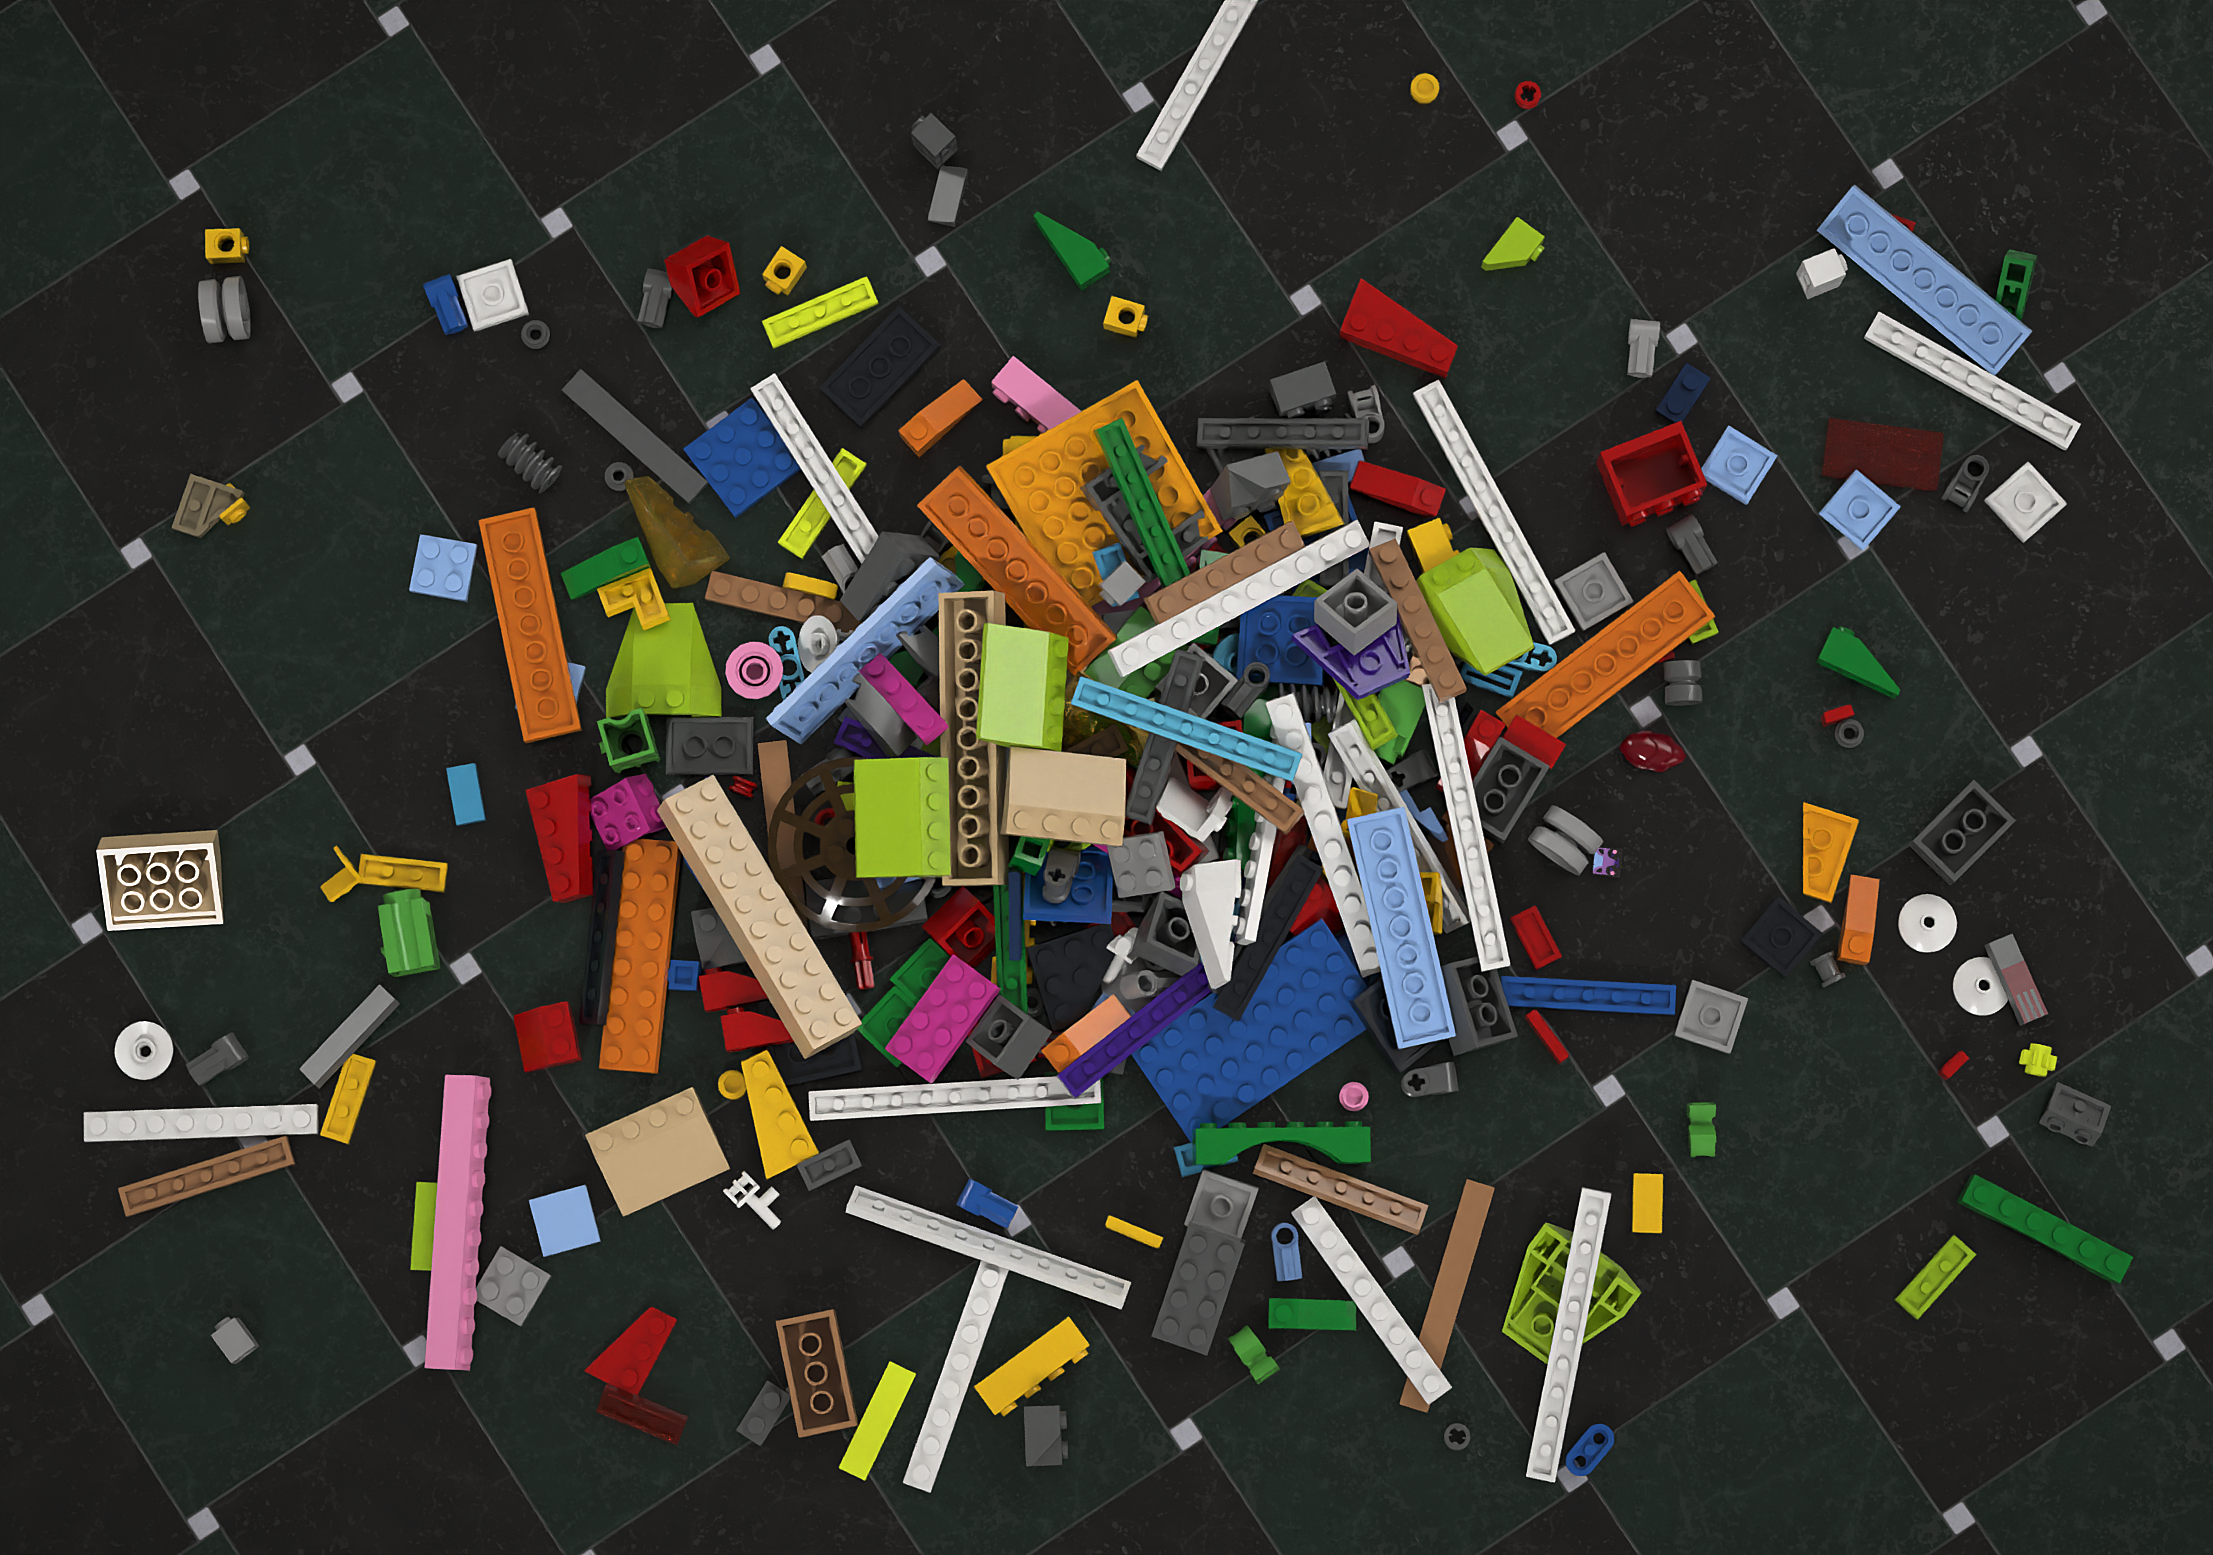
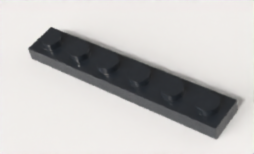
M597 851L579 1017L580 1024L606 1025L613 957L615 955L616 929L618 927L619 901L621 898L622 873L624 870L625 852Z
M1299 854L1296 856L1259 923L1256 942L1246 946L1231 973L1230 981L1224 985L1212 1008L1239 1022L1324 868Z

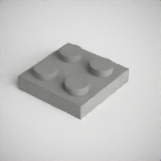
M1605 552L1554 581L1582 631L1589 629L1634 602Z
M1163 831L1123 837L1122 846H1107L1119 898L1169 891L1176 888Z
M1692 980L1674 1036L1730 1054L1748 998Z
M1203 1169L1184 1225L1189 1226V1223L1193 1222L1241 1239L1259 1188Z
M500 1246L476 1287L477 1301L522 1327L552 1276Z

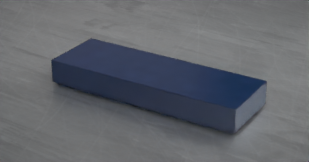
M1008 872L1009 960L1021 961V874L1019 872Z

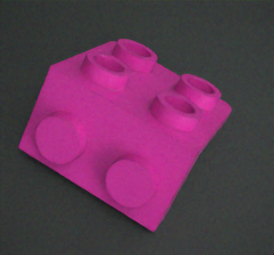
M646 774L627 777L589 799L591 800L592 812L589 813L606 850H619L645 834L667 828L657 812L660 803L654 792L653 784Z

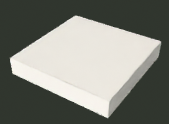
M511 259L456 276L474 332L529 314Z
M2029 462L2023 465L1984 500L2023 543L2067 505L2062 497Z

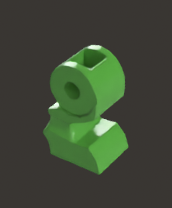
M1714 1102L1687 1103V1117L1690 1120L1688 1125L1690 1157H1714L1716 1131L1715 1126L1712 1124V1118L1716 1117V1104Z
M1248 1325L1228 1338L1243 1364L1250 1369V1374L1257 1384H1260L1280 1370L1272 1357L1266 1355V1349Z

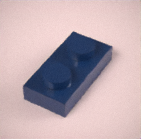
M1686 363L1655 413L1673 424L1679 421L1683 422L1711 378Z

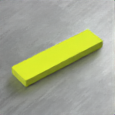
M866 276L767 318L762 323L774 349L879 303Z
M843 448L832 462L849 490L867 466L865 462ZM815 490L812 491L778 541L779 545L800 559L804 558L831 518Z
M891 1361L889 1362L841 1461L840 1469L864 1481L866 1480L914 1381L915 1373Z

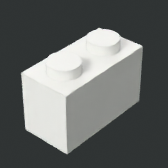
M1834 248L1802 261L1796 274L1807 299L1839 287L1848 268L1842 254L1838 255Z

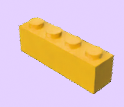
M1440 518L1407 530L1406 536L1422 574L1459 554L1458 549L1453 551L1449 542L1453 537L1448 524L1442 525Z
M1067 1317L974 1387L993 1414L1001 1413L1004 1417L1017 1407L1015 1401L1021 1396L1025 1395L1028 1399L1041 1389L1038 1384L1048 1377L1050 1381H1053L1065 1372L1062 1366L1072 1360L1075 1364L1089 1353L1086 1348L1090 1345L1070 1317Z

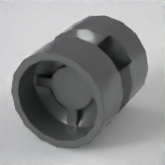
M1696 660L1665 662L1663 664L1664 680L1669 682L1664 691L1665 704L1684 706L1702 703V689L1696 683L1702 678L1701 662Z

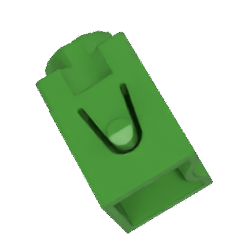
M1404 680L1382 689L1380 693H1375L1399 735L1374 750L1380 762L1389 766H1394L1397 758L1402 760L1426 706L1423 689Z
M642 708L629 711V714L623 720L616 721L609 717L597 721L603 742H599L602 754H607L609 764L615 772L621 773L624 769L634 766L639 768L641 764L654 760L659 762L661 760L650 727L649 718ZM631 734L638 735L643 743L641 751L632 755L626 754L622 749L623 739Z
M407 889L383 895L385 905L378 906L384 944V947H381V953L386 958L388 973L394 977L441 969L430 904L421 897L420 889Z

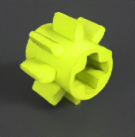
M2031 1043L2029 1050H2022L2019 1064L2026 1065L2025 1073L2046 1077L2048 1070H2055L2057 1056L2051 1055V1047Z

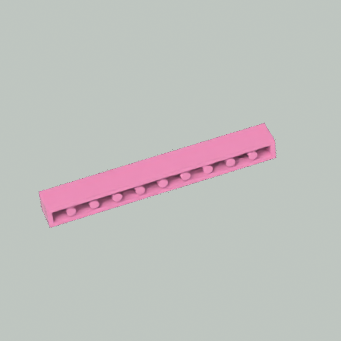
M445 1075L425 1368L470 1371V1363L473 1360L472 1334L475 1330L474 1305L477 1301L476 1276L479 1272L478 1247L481 1242L480 1218L483 1213L482 1190L485 1184L484 1161L487 1155L486 1132L489 1126L488 1103L491 1097L490 1078Z

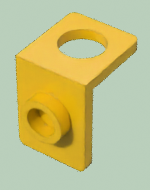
M231 483L226 484V486L233 487ZM240 498L222 512L219 517L227 525L236 523L246 515V511L250 509V506L243 498Z
M1355 787L1350 789L1346 819L1341 823L1345 837L1351 838L1349 831L1346 830L1349 829L1347 819L1376 813L1378 801L1376 793Z
M337 845L333 849L346 867L321 885L322 891L330 902H334L341 895L348 893L353 886L362 880L353 864Z

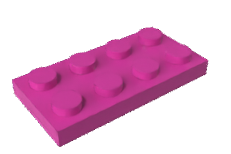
M953 954L885 1047V1050L928 1082L933 1083L1001 989Z

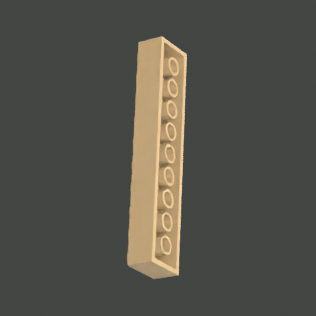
M998 591L938 593L940 716L949 726L948 729L940 734L941 757H948L951 875L942 877V885H1009V835L1001 834L1006 789V747L976 739L984 623L1006 625L1005 593Z
M714 774L666 798L657 809V812L804 1059L853 1034L862 1022L782 888L775 881L773 873Z

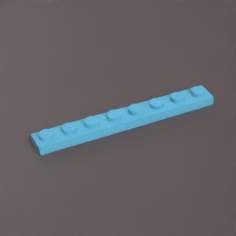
M1080 676L1071 702L1072 705L1291 782L1295 778L1303 755L1302 753Z

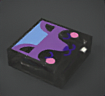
M1600 846L1596 853L1592 855L1590 875L1619 879L1623 849Z

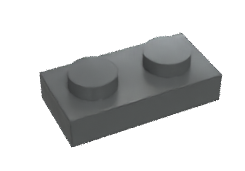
M849 1139L797 1164V1167L808 1190L812 1191L862 1167V1164Z
M767 1380L736 1431L762 1446L790 1402V1394Z

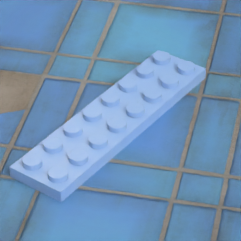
M1856 185L1851 187L1817 229L1831 243L1994 376L2032 332L2031 329Z
M929 557L843 643L839 644L823 663L819 664L801 684L797 685L794 691L782 703L774 708L773 712L766 718L772 727L802 744L845 702V699H848L859 689V684L852 682L854 675L859 673V670L879 653L888 660L903 645L896 634L901 631H907L908 636H913L919 630V626L924 625L939 610L938 593L958 592L965 585L963 581L946 567Z
M1405 807L1347 819L1398 1049L1456 1036Z

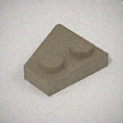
M190 474L172 529L202 538L221 519L219 515L237 500L243 498L244 492Z

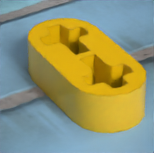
M786 573L782 587L835 600L839 586L831 582L799 574Z

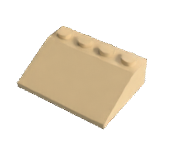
M1010 746L1001 834L1114 847L1122 846L1125 823L1126 759Z
M217 830L101 838L96 851L108 931L223 924L221 854Z
M693 1087L585 1135L623 1217L730 1169L697 1091Z

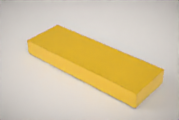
M361 854L358 873L362 880L358 883L445 893L448 864Z
M352 1054L344 1062L320 1133L321 1136L346 1144L350 1143L377 1061Z

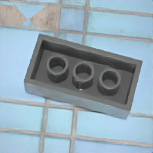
M1193 1222L1189 1223L1151 1337L1208 1355L1246 1240Z

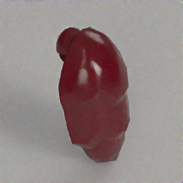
M1638 731L1630 734L1620 744V750L1625 758L1636 768L1642 770L1649 769L1654 772H1665L1670 767L1682 763L1686 757L1684 749L1671 736L1663 733Z

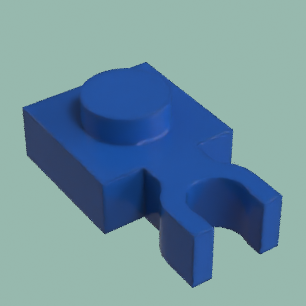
M671 960L667 978L669 981L668 989L700 992L699 976H701L702 963L699 961Z

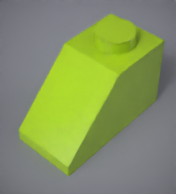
M1516 217L1485 257L1481 268L1487 271L1526 266L1530 259L1535 262L1545 249L1542 246L1545 237L1519 217Z

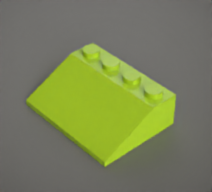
M984 623L976 739L1008 748L1013 746L1061 752L1068 637L1046 631Z
M948 757L854 760L856 878L944 877L951 875Z

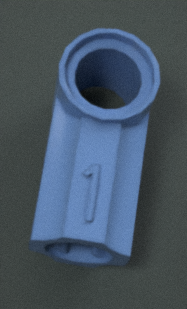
M1282 1222L1276 1224L1271 1231V1240L1277 1281L1301 1279L1302 1270L1298 1232L1289 1223ZM1284 1227L1289 1228L1292 1232L1291 1241L1287 1244H1280L1276 1238L1278 1230Z

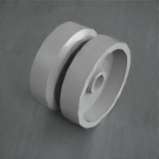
M241 276L225 278L222 289L215 279L200 281L198 300L206 341L209 344L223 342L226 338L227 330L234 341L249 339L251 332L250 309L243 278Z
M1552 805L1543 817L1544 823L1548 828L1537 826L1528 838V841L1553 862L1579 876L1588 864V860L1582 852L1595 854L1603 840L1581 820L1563 809Z

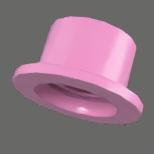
M749 642L740 645L731 653L726 662L725 674L729 685L737 694L748 699H760L769 696L778 688L783 676V665L780 656L772 647L761 642Z

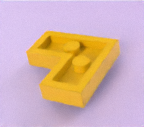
M651 568L597 589L608 617L635 607L643 630L671 620Z

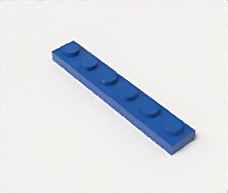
M1500 977L1505 998L1510 1007L1675 1015L1676 985Z

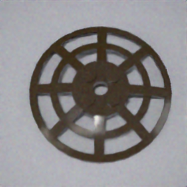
M838 758L821 763L808 770L794 781L781 797L769 827L768 854L775 881L782 888L792 906L805 917L822 926L838 931L864 932L890 926L906 917L919 906L930 892L937 878L919 877L926 880L921 890L912 901L892 915L885 899L897 891L906 881L907 877H897L893 883L882 891L875 878H856L855 854L847 849V841L855 837V810L847 811L840 796L842 794L854 793V784L837 787L830 770L854 766V760L873 758ZM820 775L826 792L814 799L804 810L801 817L785 810L796 792L811 779ZM830 800L836 816L825 827L810 821V817L817 808ZM780 821L796 827L793 845L796 864L784 869H780L776 849L777 831ZM804 831L820 838L821 854L806 860L803 856L802 847ZM826 865L836 875L830 891L814 879L810 873L811 870ZM802 875L812 890L827 899L821 915L811 911L800 902L789 889L786 880ZM847 880H863L870 896L850 898L843 897L841 894ZM837 904L852 907L874 904L880 920L859 924L841 923L831 919Z

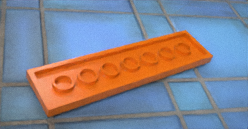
M958 466L917 505L995 591L1005 593V602L1030 629L1051 632L1069 638L1067 669L1074 677L1117 639L1118 636L961 466Z
M533 507L478 520L524 742L529 743L582 731L537 511Z
M1678 571L1495 713L1502 722L1506 723L1505 726L1507 728L1517 714L1555 738H1558L1714 619L1715 615L1684 575Z
M636 839L623 846L622 852H625L624 870L622 873L621 898L617 919L618 927L616 929L614 947L615 955L613 957L611 975L612 984L610 986L608 1003L609 1012L606 1025L603 1026L599 1068L658 1074L681 850L675 841Z

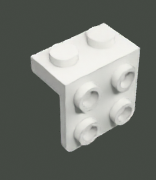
M1170 777L1156 809L1165 819L1171 820L1183 828L1188 835L1204 842L1213 830L1218 832L1226 822L1227 818L1225 815L1233 805V802L1230 801L1232 793L1221 787L1213 798L1208 801L1176 778Z

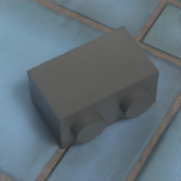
M932 113L926 118L921 116L913 124V131L911 132L913 146L938 170L958 150L956 136Z

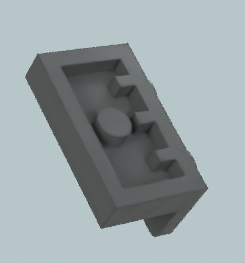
M2057 1082L2053 1088L2046 1111L2041 1116L2039 1123L2053 1132H2060L2073 1138L2080 1144L2093 1146L2103 1132L2111 1105Z

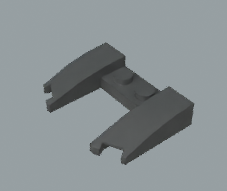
M1140 445L1136 450L1148 476L1168 462L1167 458L1162 455L1156 461L1143 454L1142 451L1145 446ZM1108 467L1081 486L1080 489L1095 511L1101 513L1131 556L1129 560L1146 581L1145 583L1151 582L1158 576L1112 471ZM1202 509L1171 529L1183 558L1208 541V536L1200 537L1197 519L1205 518Z
M925 625L919 626L921 633L913 636H908L907 631L898 632L896 634L897 638L928 677L916 691L938 712L940 710L939 638ZM857 673L852 682L860 686L855 700L845 699V703L887 757H899L917 739V736L884 697L860 673Z

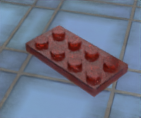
M1829 418L1821 476L1847 480L1857 469L1872 483L1936 491L1944 433Z

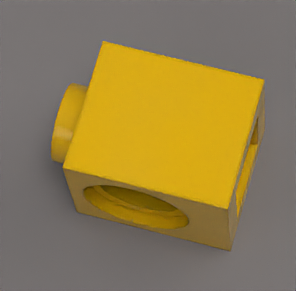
M240 228L205 229L206 259L210 264L245 263V254H249V239L244 237V233ZM227 240H233V249L223 252L221 250L222 244Z
M781 246L762 274L766 281L765 286L778 295L781 291L789 295L807 268L805 261ZM779 268H789L791 270L790 275L785 279L777 278L775 274Z
M1111 296L1103 326L1106 330L1137 338L1139 331L1144 332L1149 315L1144 314V305ZM1124 312H1130L1135 316V319L1130 324H1124L1119 320V316Z
M1250 515L1228 533V538L1238 549L1245 545L1244 539L1247 536L1255 535L1259 538L1266 533Z

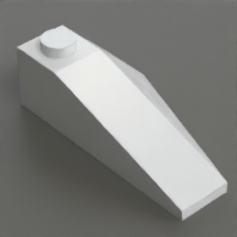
M1236 859L1195 864L1184 871L1180 878L1182 901L1212 989L1219 988L1231 979L1234 943L1230 941V935L1234 925L1237 926L1238 916L1233 915L1235 898H1240L1241 862Z

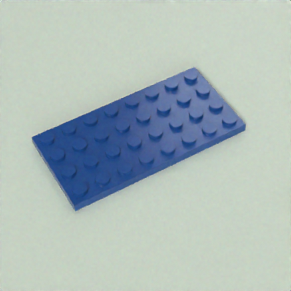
M1320 918L1281 945L1239 1022L1212 1008L1219 995L1211 992L1131 1055L1192 1143V1130L1200 1129V1123H1217V1128L1223 1127L1366 1030L1348 1001L1365 989L1367 984L1323 919Z

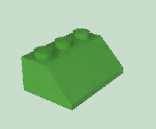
M1139 606L1116 633L1117 639L1089 664L1084 673L1093 681L1146 699L1169 672L1176 649L1187 651L1190 646L1186 643L1137 670L1120 677L1108 650L1156 625L1152 615L1142 606Z

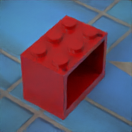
M1682 421L1602 451L1596 461L1622 526L1628 523L1630 527L1637 526L1647 521L1646 517L1654 513L1657 514V517L1673 511L1672 507L1682 502L1684 506L1693 504L1700 500L1699 497L1703 495L1708 485Z

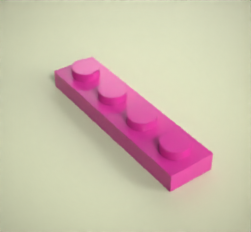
M881 653L859 670V673L884 697L926 746L949 728L944 719Z

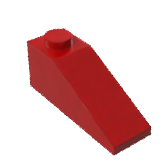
M1360 460L1357 463L1349 488L1426 519L1437 516L1446 491L1445 488L1420 478Z
M1483 710L1475 714L1463 736L1472 781L1506 723ZM1440 777L1439 781L1435 786V789L1444 793L1442 780Z
M722 967L705 970V975L699 976L704 1008L707 1013L769 1000L759 981L755 978L730 971L723 972Z
M744 1007L727 1010V1015L721 1016L725 1047L728 1053L794 1042L781 1020L751 1011L744 1012Z

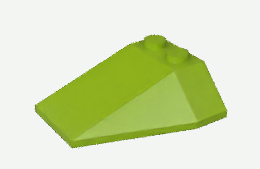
M1470 547L1423 573L1416 580L1449 652L1483 675L1490 674L1534 649L1533 640L1511 572L1494 549Z
M665 603L671 620L647 630H643L635 607L633 608L606 688V718L624 719L629 714V711L642 708L647 715L722 717V688L693 603Z
M1545 1222L1527 1248L1502 1332L1548 1365L1573 1232ZM1602 1252L1599 1254L1582 1344L1624 1317L1642 1293L1623 1268Z

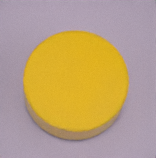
M1427 73L1417 75L1411 83V95L1414 100L1422 104L1434 101L1439 93L1437 79Z
M729 1070L720 1076L718 1088L724 1097L735 1100L741 1098L746 1093V1083L741 1072Z

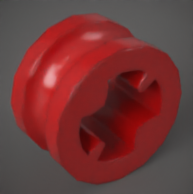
M1532 81L1520 83L1515 91V101L1523 109L1534 108L1541 97L1539 86ZM1523 89H1528V92L1531 89L1535 92L1532 97L1533 101L1528 102L1527 98L1525 101L1521 98Z
M733 776L734 784L729 786L728 790L752 799V790L757 788V784L741 777Z

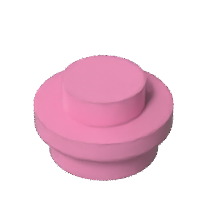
M1358 1082L1347 1083L1342 1087L1339 1094L1341 1105L1349 1111L1363 1109L1369 1097L1367 1089Z

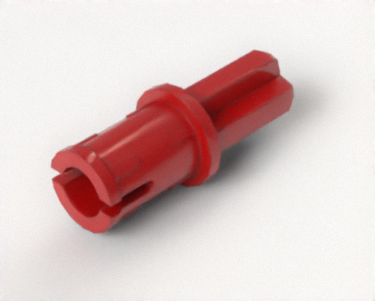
M867 931L849 933L853 957L850 963L854 964L857 988L859 990L871 989L874 987L871 967L873 956H870Z

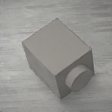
M1122 561L1098 584L1102 589L1099 594L1110 606L1114 603L1121 606L1146 581L1126 561Z
M226 1317L215 1326L217 1331L211 1335L231 1364H237L259 1347V1344L240 1318L234 1317L231 1320L229 1317Z

